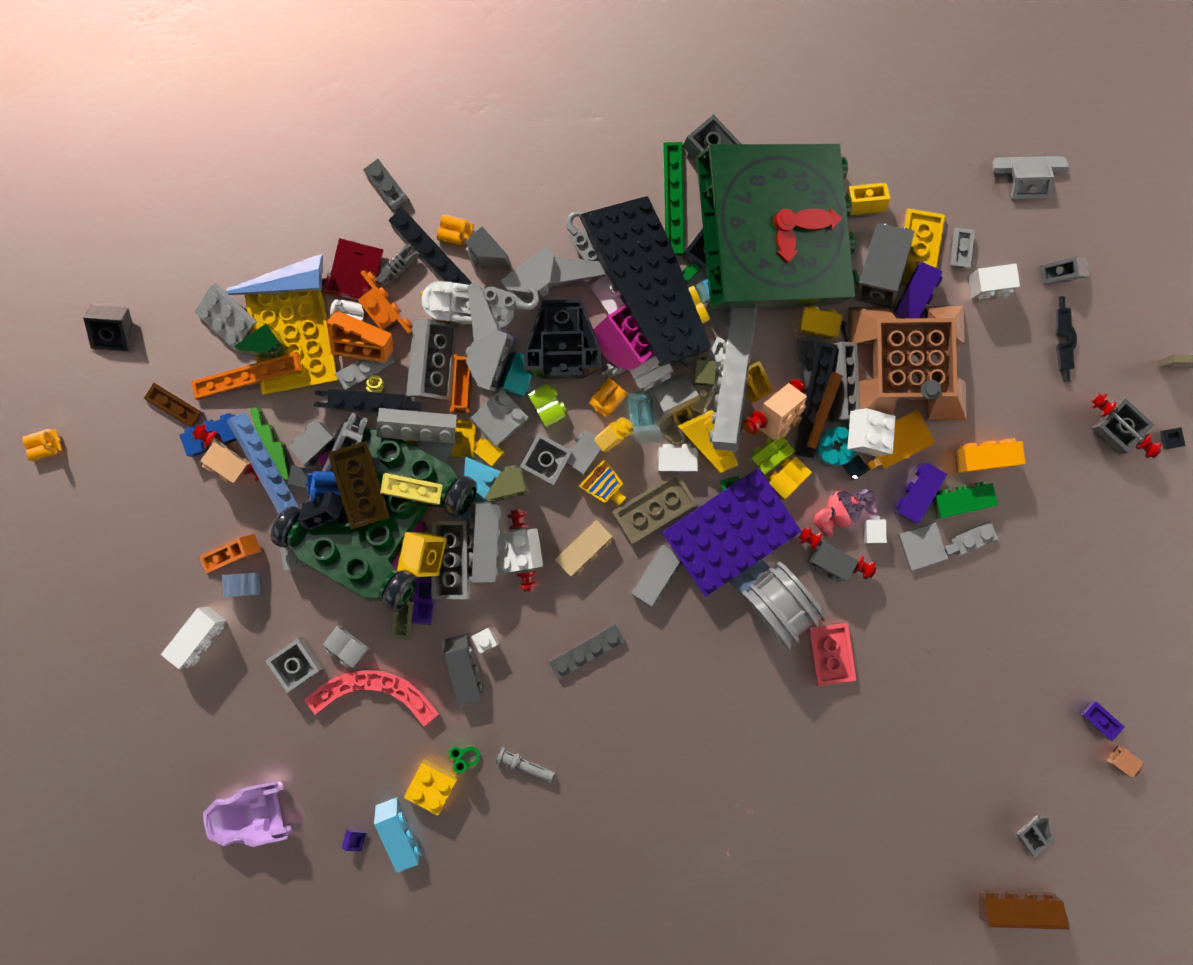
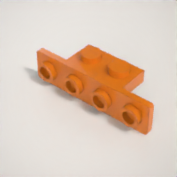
M362 271V276L372 287L370 291L358 299L362 307L380 329L384 330L395 320H398L407 333L411 334L413 325L407 317L403 319L398 305L395 302L391 303L387 298L389 297L387 291L383 287L379 288L375 283L377 281L376 277L371 272Z

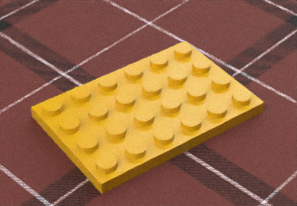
M323 291L244 295L247 312L257 321L251 334L264 324L274 328L288 346L284 355L299 352L303 370L261 382L263 395L338 381L335 373H337L335 356L331 354L327 329L328 319ZM256 356V362L270 359Z

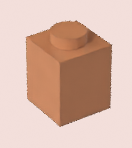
M1120 746L1115 749L1107 760L1108 763L1130 778L1137 776L1142 770L1141 766L1144 764V762Z

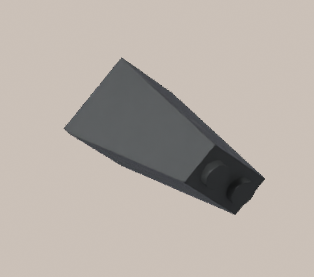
M886 223L876 224L859 281L858 301L892 309L895 308L915 231L904 227H894Z

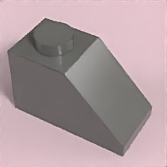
M1073 257L1041 265L1043 284L1068 282L1089 277L1087 258Z

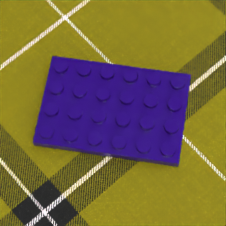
M756 468L661 533L706 597L802 531L760 469Z

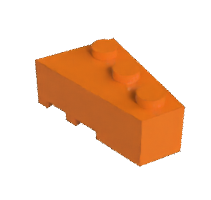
M337 310L334 311L327 321L330 349L333 355L386 362L394 350L392 334Z

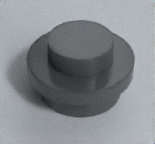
M928 380L922 384L921 393L928 400L936 399L941 394V386L935 380Z

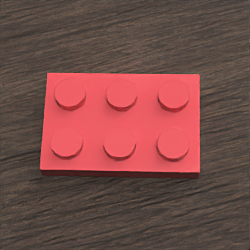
M848 623L808 628L817 686L856 681Z

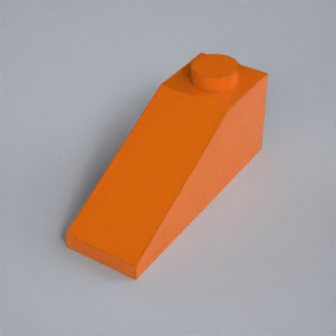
M255 534L239 537L199 557L205 573L208 574L261 552Z

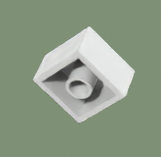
M1017 263L980 268L968 276L971 299L978 298V301L990 299V296L997 295V298L1007 297L1020 287Z
M868 408L850 411L847 449L876 457L893 454L895 416Z

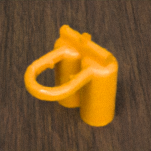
M442 215L437 240L459 246L466 245L465 241L473 235L474 224L464 219Z
M608 377L592 395V400L589 404L595 408L597 413L599 412L603 417H606L608 414H612L629 394Z
M47 429L23 436V443L27 448L26 455L29 461L32 462L53 456L62 451L61 438L58 437L57 429Z

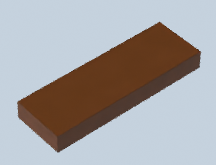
M154 382L143 398L189 427L196 426L204 413Z

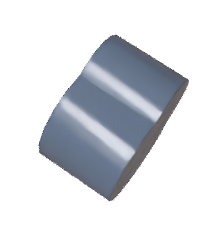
M260 572L221 575L223 597L261 594Z

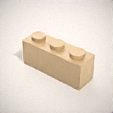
M596 520L555 561L570 577L573 574L577 576L585 569L582 566L585 562L591 563L598 556L596 552L601 547L605 550L612 543L610 539L613 536Z

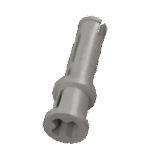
M504 747L501 748L495 762L496 764L501 763L510 767V770L517 769L548 783L551 782L554 771L521 758L518 753L508 752Z

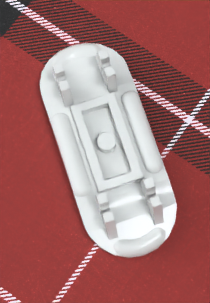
M444 281L431 283L422 294L421 301L424 311L434 319L472 324L467 290L469 285ZM490 305L499 328L511 322L514 310H506Z

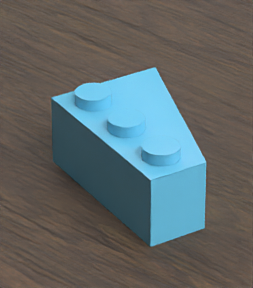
M396 797L376 805L374 825L396 873L418 865L419 856H421L420 849L414 843L412 831L408 827L398 798Z

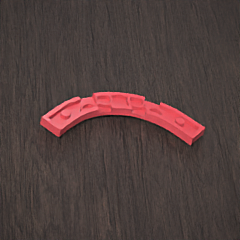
M358 670L339 675L321 685L304 699V702L316 715L332 701L344 694L357 690H375L391 694L403 702L423 726L440 714L429 699L412 683L397 675L378 670Z

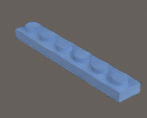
M246 412L229 418L227 423L278 513L280 514L291 506L299 508Z

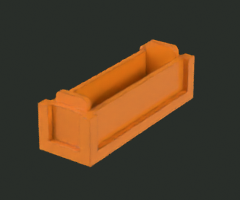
M454 354L450 412L470 414L472 373L466 363L467 358Z

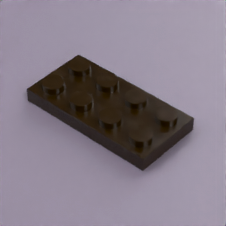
M367 441L328 452L350 528L354 529L390 518L384 495L380 494L381 485Z

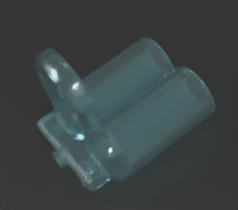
M637 391V393H629L626 401L628 420L631 421L633 427L654 425V406L650 392L640 393V391Z

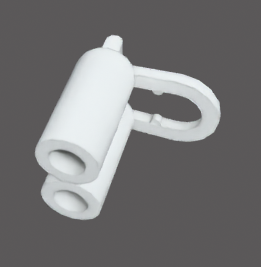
M347 299L334 300L330 309V316L337 310L365 322V317L368 314L359 302Z

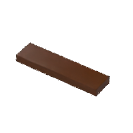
M831 373L805 444L814 449L817 448L843 376L841 374Z

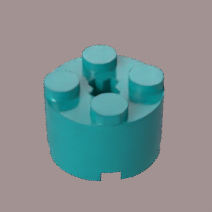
M832 427L822 432L815 449V454L822 463L836 467L848 463L854 457L856 451L847 449L849 430L843 427ZM834 443L839 445L837 450L832 449Z

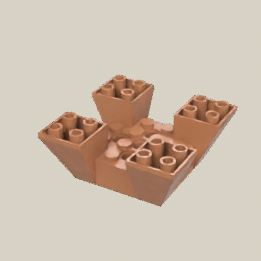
M925 306V318L897 319L888 307H849V342H855L857 345H873L874 379L859 381L860 409L868 408L892 415L898 399H926L921 393V386L928 380H935L941 386V394L936 399H927V420H967L966 381L957 377L956 344H965L964 306ZM911 335L918 339L917 344L911 342ZM931 354L937 357V363L931 361ZM892 355H896L898 357V364L892 362ZM911 355L917 356V364L912 362ZM912 374L918 376V383H914L912 381Z

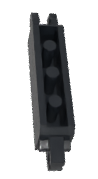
M333 389L328 391L315 390V395L328 396V402H314V407L327 408L333 411L378 414L379 408L421 411V402L411 401L412 397L402 394Z

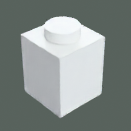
M868 516L869 520H863L864 543H887L886 520H880V516Z
M491 627L471 636L480 654L499 644Z

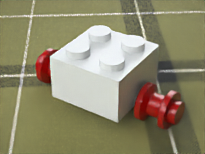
M522 509L510 510L511 514L507 516L512 519L513 525L509 529L517 530L500 534L497 540V546L499 547V556L497 557L498 571L500 574L521 570L524 573L517 574V577H520L522 580L519 589H523V592L534 591V587L538 586V583L533 582V575L536 574V571H530V569L543 567L538 529H521L529 527L528 524L524 523L523 519L527 515L526 512H522Z

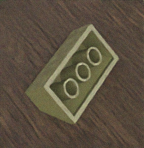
M516 465L504 467L505 471L499 473L486 495V500L498 502L530 494L525 472Z

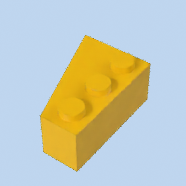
M713 410L677 425L720 473L738 465L733 451L714 449L713 443L709 441L710 431L714 430L715 424H712Z

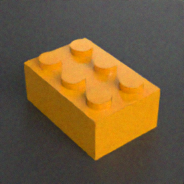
M1016 438L998 441V444L996 440L979 443V446H977V443L961 445L960 449L955 450L957 473L1026 464L1023 441L1016 442Z

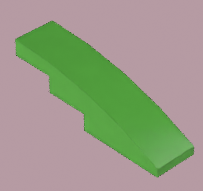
M258 407L250 409L253 423L260 439L282 477L288 480L290 464L285 443L276 441L272 425H265L262 409Z

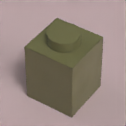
M701 357V360L697 359L694 385L714 386L717 361H712L711 357Z

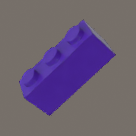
M922 261L918 262L893 314L902 319L923 318L925 314L923 309L926 304L929 305L934 296L932 292L935 286L938 287L943 279L941 276L943 271Z
M928 462L917 467L914 472L916 477L913 482L910 481L904 490L906 491L905 496L900 498L895 505V508H897L895 513L913 524L920 523L947 476V473Z

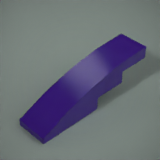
M432 576L417 577L411 620L413 624L431 625L435 601V599H432Z

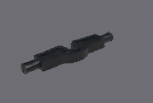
M1067 296L1058 297L1059 308L1055 311V334L1057 336H1065L1068 340L1066 343H1059L1056 346L1059 370L1063 371V382H1072L1071 370L1074 369V349L1077 345V334L1072 327L1071 308H1067Z

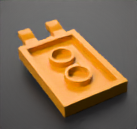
M918 409L895 420L893 454L874 456L875 459L866 463L870 470L881 465L882 469H886L935 444Z

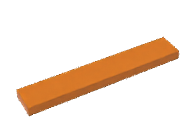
M293 352L193 380L191 385L195 400H200L303 370L299 352Z

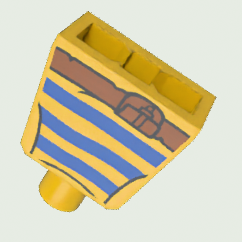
M603 460L579 485L581 489L604 504L611 498L619 506L626 498L618 490L623 485V482L606 460Z

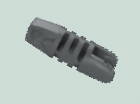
M409 243L383 267L382 272L376 278L383 287L389 282L395 281L420 256L417 251H414L404 260L412 250V246Z

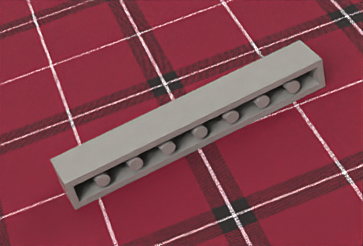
M733 308L728 310L730 325H726L725 336L728 339L723 344L725 359H721L720 371L723 372L722 377L718 378L720 392L715 397L717 412H713L712 424H715L714 430L710 431L709 441L713 443L714 449L737 451L757 308Z

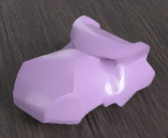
M280 781L250 786L240 789L231 798L215 800L203 812L208 840L224 847L233 843H245V845L255 847L288 839L287 834L291 833L292 828L291 825H283L277 792L284 789L283 784Z

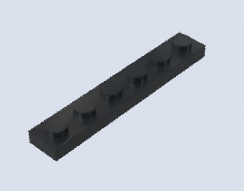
M403 207L389 219V222L445 282L466 285L472 283Z
M817 341L806 392V407L802 412L794 455L814 458L815 449L805 444L832 373L837 349L836 344Z

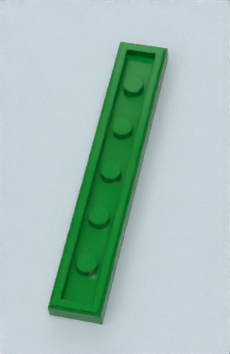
M663 142L665 232L675 255L683 256L682 142Z

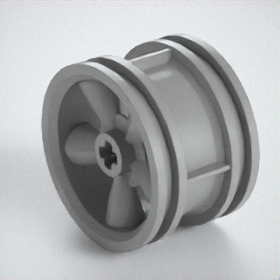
M778 561L776 569L771 567L768 570L770 573L768 577L757 586L749 585L750 590L748 592L743 590L741 594L770 631L790 650L792 649L791 643L795 642L798 644L800 642L798 636L811 625L817 628L820 625L818 622L820 619L825 621L828 618L798 578L782 562Z

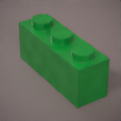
M985 480L974 483L975 487L968 488L967 485L956 487L954 492H949L948 489L938 491L937 495L933 498L937 519L998 506L993 483L987 484Z

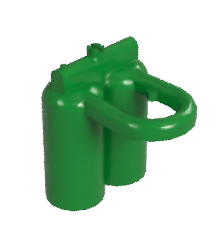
M455 746L449 749L446 754L447 759L453 763L451 771L455 775L462 774L466 771L467 767L474 766L480 760L479 750L472 746L464 749ZM470 750L476 753L475 761L467 762L466 764L465 761L460 760L463 753L466 754Z

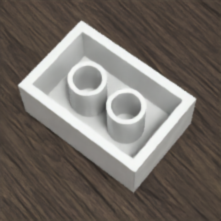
M210 607L197 608L161 653V656L178 669L188 668L191 665L194 666L201 658L199 656L203 650L206 651L211 646V639L222 632L224 629L223 624L226 620Z

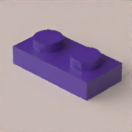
M1095 700L1081 713L1088 722L1110 741H1113L1125 728Z

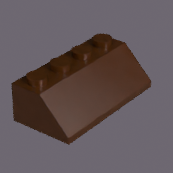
M996 891L979 893V917L989 927L1069 930L1064 902L1055 893H1044V895H1037L1034 892H1025V895H1018L1017 892L1006 891L1005 894H998Z

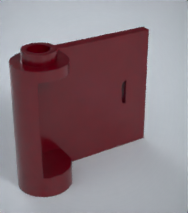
M339 238L331 274L322 280L324 293L359 302L358 299L372 289L361 272H371L377 278L384 250Z

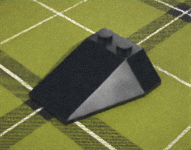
M581 299L543 300L524 350V372L542 379L585 378L602 370L601 348Z

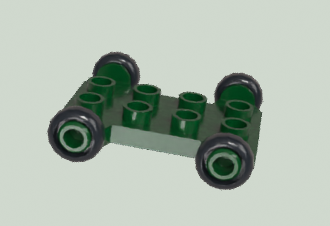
M356 416L355 422L352 425L359 427L362 418ZM349 417L342 422V424L336 431L333 446L341 432L344 423L348 421ZM366 424L361 442L367 441L380 485L382 486L383 474L385 473L441 484L443 486L440 504L435 505L383 494L390 518L351 529L344 505L342 504L343 507H341L339 519L311 531H307L297 522L301 509L291 506L283 510L276 518L270 537L272 542L279 547L286 548L289 546L301 563L366 601L383 602V606L387 610L398 612L407 605L417 585V577L414 573L408 570L398 572L391 565L402 548L405 532H412L429 506L444 508L447 514L455 518L462 516L470 507V502H473L475 498L477 482L469 476L458 478L450 465L402 439L376 437L377 430L368 429Z

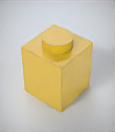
M481 438L474 446L476 448L474 452L492 467L505 454L498 446L494 447L487 438L484 440Z

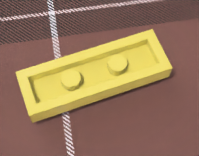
M385 473L383 474L380 494L439 505L443 485Z

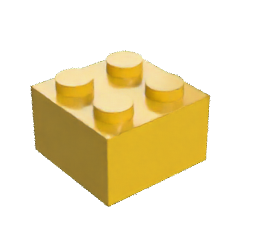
M405 532L397 571L408 570L414 573L416 577L439 576L447 538L429 532Z
M424 759L404 798L439 815L458 776Z

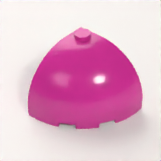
M627 304L608 315L593 331L601 348L602 355L615 366L632 370L644 363L652 353L648 348L650 344L646 337L642 336L639 332L640 327L636 320H632L629 314L631 311Z

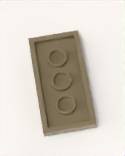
M677 471L615 509L612 513L631 544H634L696 506L697 502Z

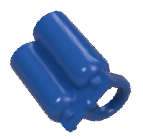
M314 471L313 473H307L305 486H307L306 493L310 495L311 502H315V497L333 491L341 498L333 472Z

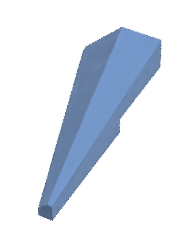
M323 255L311 257L229 287L226 292L228 295L322 291Z

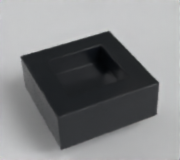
M1182 427L1160 431L1164 450L1186 446Z

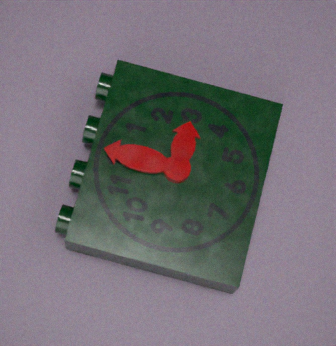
M710 144L696 156L711 309L840 304L855 297V292H857L859 287V275L856 270H852L851 255L855 251L856 240L854 234L848 230L847 217L851 213L852 202L850 196L845 194L844 179L848 173V162L845 157H841L840 144Z

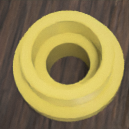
M372 375L366 380L365 388L368 392L380 393L384 389V381L379 376Z

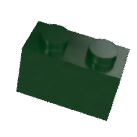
M264 324L234 346L238 351L246 355L270 359L284 355L285 350L288 348L277 331L268 324Z

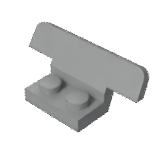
M1063 156L997 157L992 163L993 174L1012 173V199L1051 198L1054 182L1053 172H1068L1069 170L1067 159Z

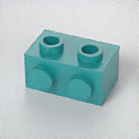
M518 352L510 353L498 389L517 397L528 393L530 388L529 381L533 376L524 372L523 354Z

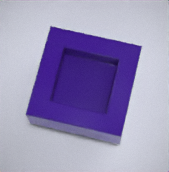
M347 829L341 848L345 851L361 852L366 832Z

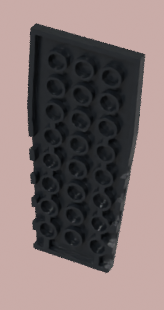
M645 196L582 213L579 218L614 288L617 287L621 293L620 298L623 304L626 303L631 311L629 314L632 320H636L638 323L640 334L645 336L650 344L648 348L651 353H655L659 360L658 365L661 367L707 352L711 348L709 339L673 247L649 197Z

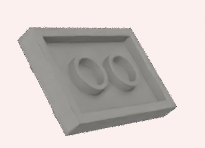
M216 283L210 286L195 310V313L234 350H237L234 346L249 336L257 323L249 313Z

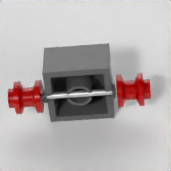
M1098 393L1091 400L1093 403L1091 407L1093 409L1098 407L1101 410L1100 416H1102L1092 429L1119 454L1129 453L1135 445L1137 450L1143 449L1146 452L1145 457L1147 459L1150 457L1155 458L1161 453L1162 450L1160 448L1162 444L1160 442L1156 444L1152 442L1151 434L1144 437L1154 424L1126 398L1110 403L1107 400L1108 395L1106 393L1102 395Z
M809 526L806 529L802 528V532L798 535L799 543L803 544L806 542L810 544V549L813 550L807 561L812 564L810 568L819 573L826 572L828 573V578L840 583L841 581H848L852 572L854 574L858 571L861 572L865 580L868 577L872 578L877 570L875 562L872 561L868 564L864 561V556L862 555L857 560L826 542H822V533H812Z

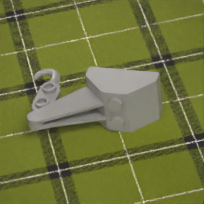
M571 213L566 219V227L570 232L573 246L584 260L554 257L552 251L546 246L501 279L503 288L515 294L518 298L533 300L534 296L529 291V288H532L538 293L539 298L544 299L551 293L549 290L553 286L606 276L607 274L588 235L575 228L572 223L573 219L578 216L580 217L582 213Z
M471 283L467 290L474 342L466 350V363L479 387L497 392L514 337L501 332L490 305L506 310H531L537 306L539 296L534 289L529 288L534 298L531 303H525L511 292L492 286L483 289L479 284Z

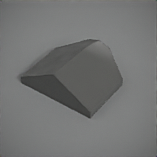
M1036 815L1017 832V838L1034 858L1054 841L1051 822L1046 815Z

